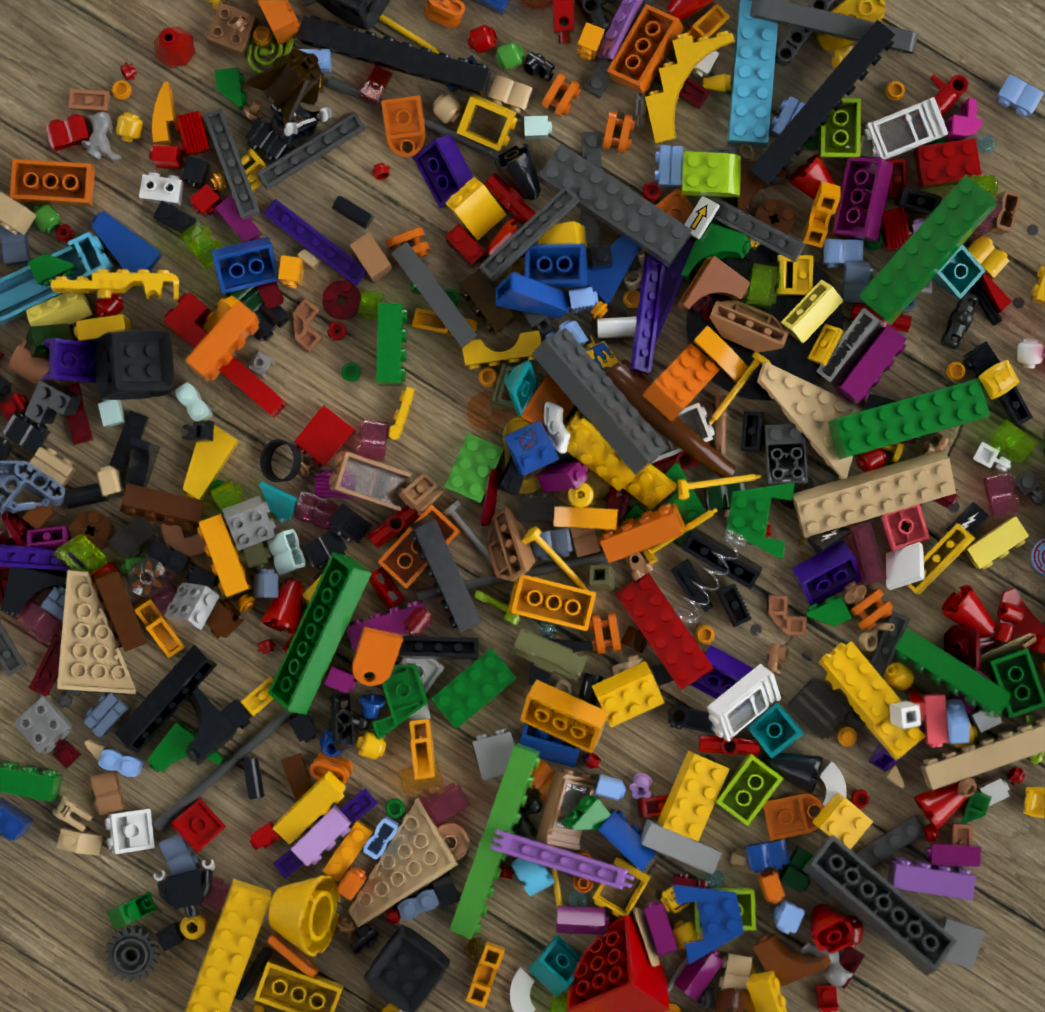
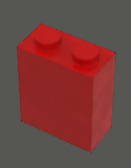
M323 405L294 442L301 453L304 455L309 453L313 457L311 461L317 466L321 467V465L327 467L355 430Z

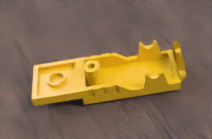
M97 269V272H92V280H88V277H76V280H68V277H56V280H51L53 293H97V298L110 299L111 293L124 294L133 286H144L147 300L152 295H156L161 300L164 286H173L174 301L179 300V279L173 273H169V270H157V273H149V270H137V273H129V270L119 269L117 273H109L108 269Z
M579 410L575 413V416L570 418L569 422L566 421L564 423L566 430L571 434L566 451L618 491L625 489L652 510L675 490L677 484L651 464L635 475L595 427L584 418H580L582 412Z
M852 641L847 645L842 642L839 643L835 649L829 654L826 653L819 661V664L827 672L825 680L832 684L833 690L841 688L847 696L850 706L853 707L856 714L858 713L861 720L866 723V726L895 761L926 737L918 726L903 729L891 724L889 704L902 701Z

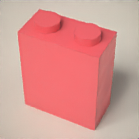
M940 693L918 694L926 702V719L921 721L920 730L926 737L921 741L927 743V746L943 747V743H948L945 695Z

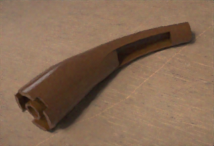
M622 360V365L618 368L614 365L606 373L607 377L612 380L613 384L625 395L627 401L638 410L639 414L651 425L653 430L721 478L733 476L736 470L735 465L698 436L679 416L671 422L642 396L652 383L642 373L630 370L631 363L628 360Z

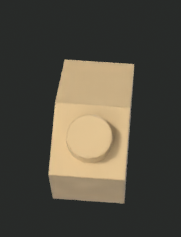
M66 826L61 829L56 848L79 854L100 855L104 836L87 831L81 832L78 829Z

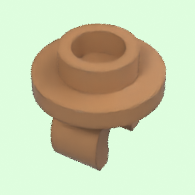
M256 99L252 106H245L244 112L246 117L253 121L258 118L261 119L262 113L259 110L263 102Z
M305 455L301 456V468L297 474L300 477H307L314 465V462H311L309 465L303 463L306 458Z
M348 917L337 921V936L344 932L348 933L347 939H350L352 933L356 930L355 922Z

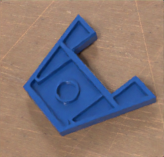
M673 884L677 905L697 901L704 940L685 943L689 964L744 933L736 892Z

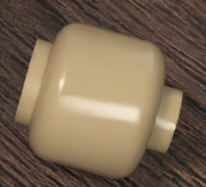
M449 94L440 95L432 104L434 106L433 113L445 124L449 122L455 123L461 117L459 113L462 108L461 104Z

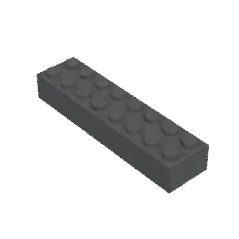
M562 144L559 145L538 175L539 182L555 193H558L567 185L581 200L575 206L667 267H670L691 236L692 230Z
M566 328L546 339L532 353L535 359L635 475L654 462L668 449L663 439L655 433L651 425L639 414L638 410L627 401L625 395L619 391L612 380L607 377L599 365L589 356L585 348L576 341L573 334Z
M834 835L827 838L803 868L805 873L926 976L939 968L957 942L955 938Z

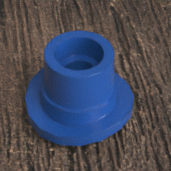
M366 694L358 697V701L362 704V716L368 719L378 718L380 707L385 705V697L379 694Z
M331 729L321 734L319 739L320 746L325 755L335 757L344 751L334 748V738L332 737Z

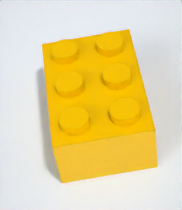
M646 661L592 685L602 710L609 712L607 721L611 728L665 703Z

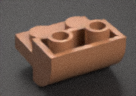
M25 338L22 344L18 345L15 349L8 369L37 385L39 380H42V376L49 372L50 355L45 358H32Z

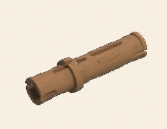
M715 395V411L727 395ZM727 408L718 420L715 421V450L719 454L720 446L721 454H727L726 428L727 417H729Z

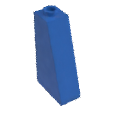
M102 211L101 214L98 213L93 218L91 227L123 269L129 270V273H137V270H149L150 273L163 256L158 250L106 212Z
M622 236L610 246L613 260L612 268L593 271L592 264L588 267L587 287H592L593 291H597L598 298L608 305L640 250L639 247Z
M511 273L496 287L495 306L559 319L569 312L570 309L569 293L517 273Z

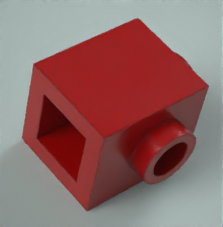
M208 184L189 198L193 203L191 205L193 210L198 215L202 213L204 216L212 215V212L216 209L215 207L223 202Z

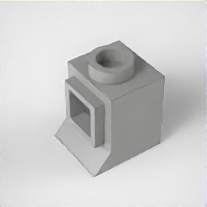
M257 351L247 367L266 379V371L271 364L274 365L276 362L262 352Z

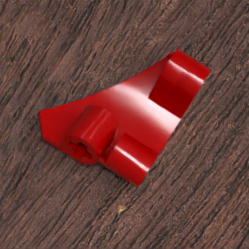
M1015 588L1003 592L997 611V616L1000 620L994 639L1009 643L1029 633L1031 635L1035 634L1037 641L1026 647V649L1045 655V627L1025 605Z

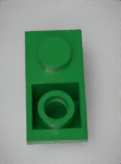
M238 67L214 70L216 87L219 94L241 111L244 110V104H247L246 92L242 90V85H245L244 73H240Z
M48 254L28 261L36 282L45 287L51 286V280H56V277H70L74 274V271L78 270L74 264Z
M836 595L826 598V603L822 605L815 603L808 606V611L804 612L806 617L829 626H836L852 619L843 598L836 597Z
M587 794L580 800L576 808L568 813L562 824L573 830L599 829L611 814L598 798Z
M147 892L106 912L113 928L117 929L152 913L157 908L150 892Z

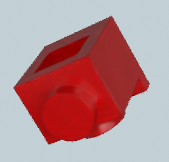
M269 821L250 835V843L255 850L262 846L266 849L274 843V838L277 841L281 838L273 830L274 824L272 821Z

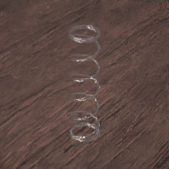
M725 529L724 534L726 537L721 536L736 550L737 556L735 558L725 557L712 551L726 565V573L714 572L702 566L703 569L714 577L718 584L717 588H707L693 581V584L697 585L706 594L708 602L701 604L683 597L697 610L698 618L689 610L676 607L675 612L681 619L691 624L697 623L700 618V612L694 604H709L710 599L704 589L716 590L719 588V582L712 573L719 575L728 574L729 567L722 558L734 560L739 557L736 547L731 542L740 546H746L747 544L746 539L737 532ZM729 533L739 538L742 542L733 538ZM678 610L688 614L693 619L685 617Z

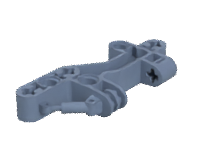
M0 461L1 515L6 510L16 513L17 511L35 509L37 506L47 507L51 505L57 507L63 503L65 497L64 487L27 461ZM37 481H41L44 483V485L36 486L34 483ZM14 485L16 488L14 490H8L6 486ZM27 489L42 499V502L16 503L14 500L22 490Z

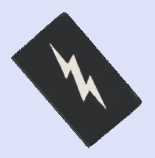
M972 502L945 530L949 532L958 523L972 534L989 517V514Z
M843 526L813 535L807 541L817 554L820 555L848 537L851 530Z

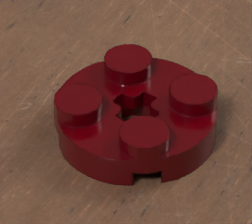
M340 280L331 283L323 292L322 303L325 311L331 317L348 320L358 313L362 297L354 284L346 280ZM340 295L347 297L345 305L337 304Z

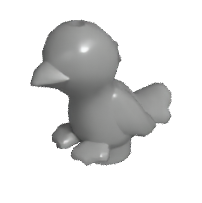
M103 111L86 116L92 125L93 133L88 141L83 140L81 142L82 146L87 149L85 153L96 161H99L102 156L108 158L112 163L120 161L122 156L112 152L106 136L107 133L113 134L112 130H114L111 117Z
M810 943L801 948L802 954L812 953L815 956L828 954L831 962L827 970L823 969L822 972H824L823 976L832 986H843L853 976L852 973L841 966L839 952L834 954L828 953L827 950L819 952L817 946Z

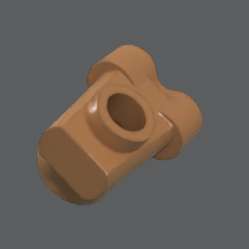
M935 432L931 442L926 441L922 444L920 455L944 450L950 439Z
M640 552L625 557L631 569L630 575L634 581L654 569L652 564L646 561ZM638 556L637 560L632 562V557Z
M853 581L845 586L846 593L844 594V599L847 603L856 605L867 598V590L864 585H858Z
M772 643L771 647L767 648L766 653L767 659H769L767 669L774 675H781V662L787 663L789 659V648L783 647L780 643Z

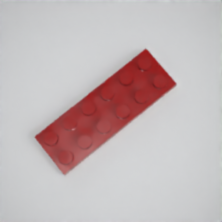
M649 573L615 593L680 691L714 669Z

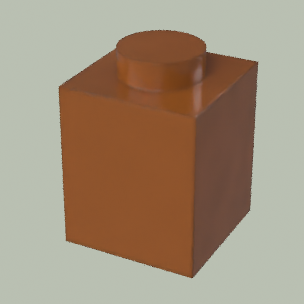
M51 505L47 507L37 506L35 509L28 510L22 518L35 529H40L50 522L56 512L53 510L54 506Z

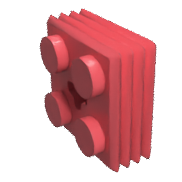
M920 504L880 516L891 551L930 540ZM903 521L905 524H909L907 532L904 529L901 530L900 526L903 525Z

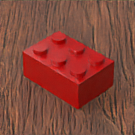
M976 138L920 146L913 151L919 190L958 184L965 175L973 181H978L982 177Z

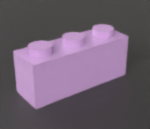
M335 805L291 850L306 866H309L311 863L315 865L322 858L320 854L325 849L329 851L336 844L334 840L339 835L344 837L351 830L349 825L352 822Z

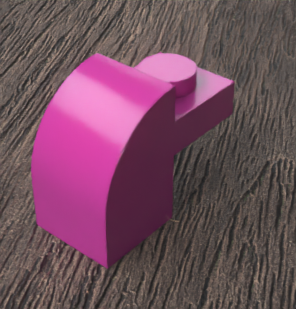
M969 98L961 103L960 116L953 115L945 121L948 131L945 139L954 141L965 140L980 129L983 119L976 118L978 113L977 99Z

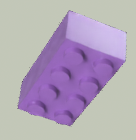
M896 857V860L890 859L887 881L896 889L973 900L976 876L965 867L955 866L954 869H951L947 865L931 866L928 862L921 860L911 863L912 861L902 857Z

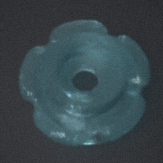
M988 134L982 135L976 141L978 150L981 153H991L996 145L995 139Z
M541 622L540 630L542 637L552 639L553 634H556L555 624Z
M715 869L713 875L710 873L706 874V881H708L709 887L713 889L716 887L720 888L725 881V877L720 870Z
M574 890L569 895L568 902L574 907H585L588 898L586 893Z

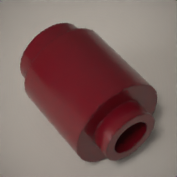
M419 606L417 609L415 608L404 621L406 625L404 629L412 636L415 633L420 635L431 621L432 614L422 606Z

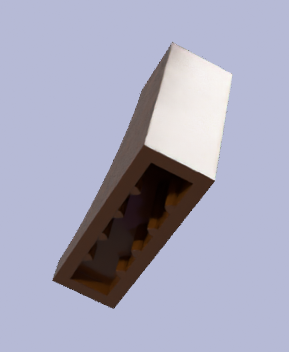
M741 160L740 198L736 197V207L746 212L752 198L763 189H766L748 174L749 169L756 161ZM789 168L786 171L782 169L779 172L778 176L780 178L773 186L783 185L786 179H789Z

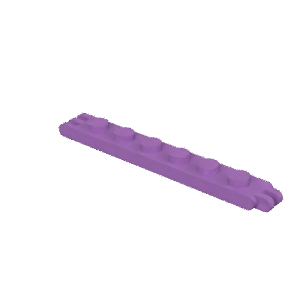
M622 0L610 28L606 32L597 51L599 58L614 59L643 0Z
M499 829L495 831L497 835H502V838L493 837L492 841L500 843V845L491 844L490 849L618 889H623V886L632 887V883L625 880L626 878L634 880L635 876L628 874L629 870Z

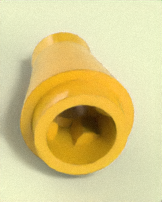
M723 73L703 78V87L708 90L727 93V91L732 90L731 75Z

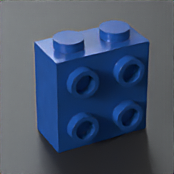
M2 797L0 798L1 836L9 841L11 839L15 841L24 836L34 820Z

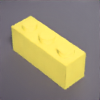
M820 280L781 323L793 338L804 343L843 302V299L833 286Z
M63 293L26 310L31 327L56 324L70 325L93 315L90 303L84 293Z
M1016 516L1011 517L970 544L964 552L976 569L982 568L985 570L993 565L992 561L997 557L1002 559L1010 553L1008 550L1012 547L1018 548L1026 543L1025 539L1029 535Z

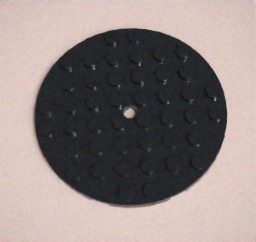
M764 245L757 246L756 250L750 248L748 254H745L744 259L734 257L719 259L751 283L748 287V294L738 301L773 315L780 323L805 297L799 295H776V289L779 284V262H777V255L781 254ZM787 262L786 288H792L793 262ZM813 262V288L820 280L834 287L825 272ZM708 294L713 299L709 302L710 306H714L716 301L732 300L724 295ZM841 304L804 343H801L788 333L782 349L759 352V354L768 359L771 365L811 384L815 383L821 377L816 372L821 364L810 361L808 356L825 324L843 330ZM692 308L687 310L686 332L689 344H694L707 356L693 341L708 325L748 367L754 361L751 356L755 351L723 338L711 320L706 321L703 318L702 311L696 313ZM761 364L758 365L736 396L749 400H775L771 399L768 392L757 382L762 368ZM721 369L711 379L716 385L727 392H730L739 381L738 379L734 382Z

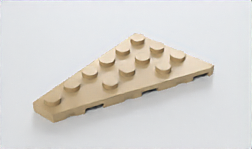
M765 362L762 365L757 382L768 392L771 399L777 401L782 407V412L796 425L799 432H803L810 440V445L824 458L826 464L837 472L838 478L841 480L846 479L853 456L838 459L828 421L864 411V408Z
M67 570L57 689L136 694L135 686L88 571Z
M417 798L414 801V805L404 817L403 823L398 827L388 848L381 855L379 863L375 865L365 886L358 893L356 901L352 903L348 910L358 928L364 926L458 865L421 798Z

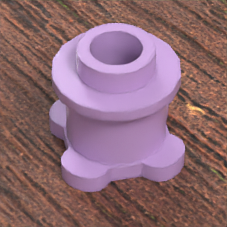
M644 773L634 775L633 783L629 786V789L632 790V797L635 799L640 797L649 798L651 796L649 787L652 784L651 777Z

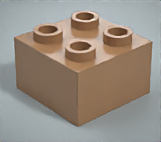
M219 2L205 39L212 46L245 58L249 43L253 38V31L257 28L259 21L252 14ZM240 15L242 19L246 20L245 29L238 34L235 32L231 33L227 23L233 17Z

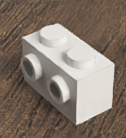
M149 172L148 175L142 174L139 198L142 201L159 204L161 201H165L169 205L181 207L184 183L182 180H179L180 177L168 175V178L160 177L158 173Z

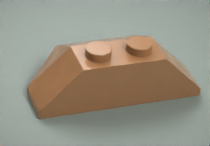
M738 300L716 301L710 315L711 321L723 338L758 353L782 349L789 333L773 315Z
M505 507L491 518L492 525L489 531L487 548L496 577L513 582L529 571L535 563L530 543L524 545L521 542L524 538L523 536L527 534L525 528L510 509Z

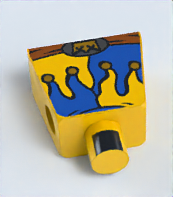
M591 335L586 336L588 341L583 346L605 374L614 365L617 368L621 366V363L604 341L595 344Z

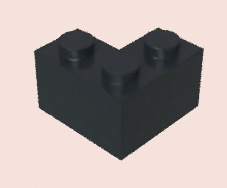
M39 380L25 416L39 424H52L57 412L62 415H76L83 397L53 380Z

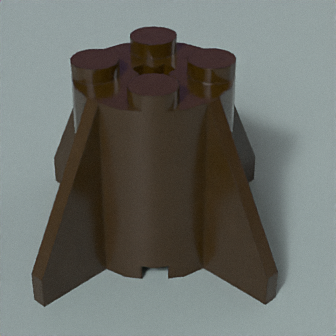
M293 48L287 55L276 58L272 67L250 77L246 81V86L264 91L267 99L271 97L274 101L273 105L281 109L283 124L286 125V123L291 122L300 102L314 105L318 100L321 78L318 58L313 53L308 54Z

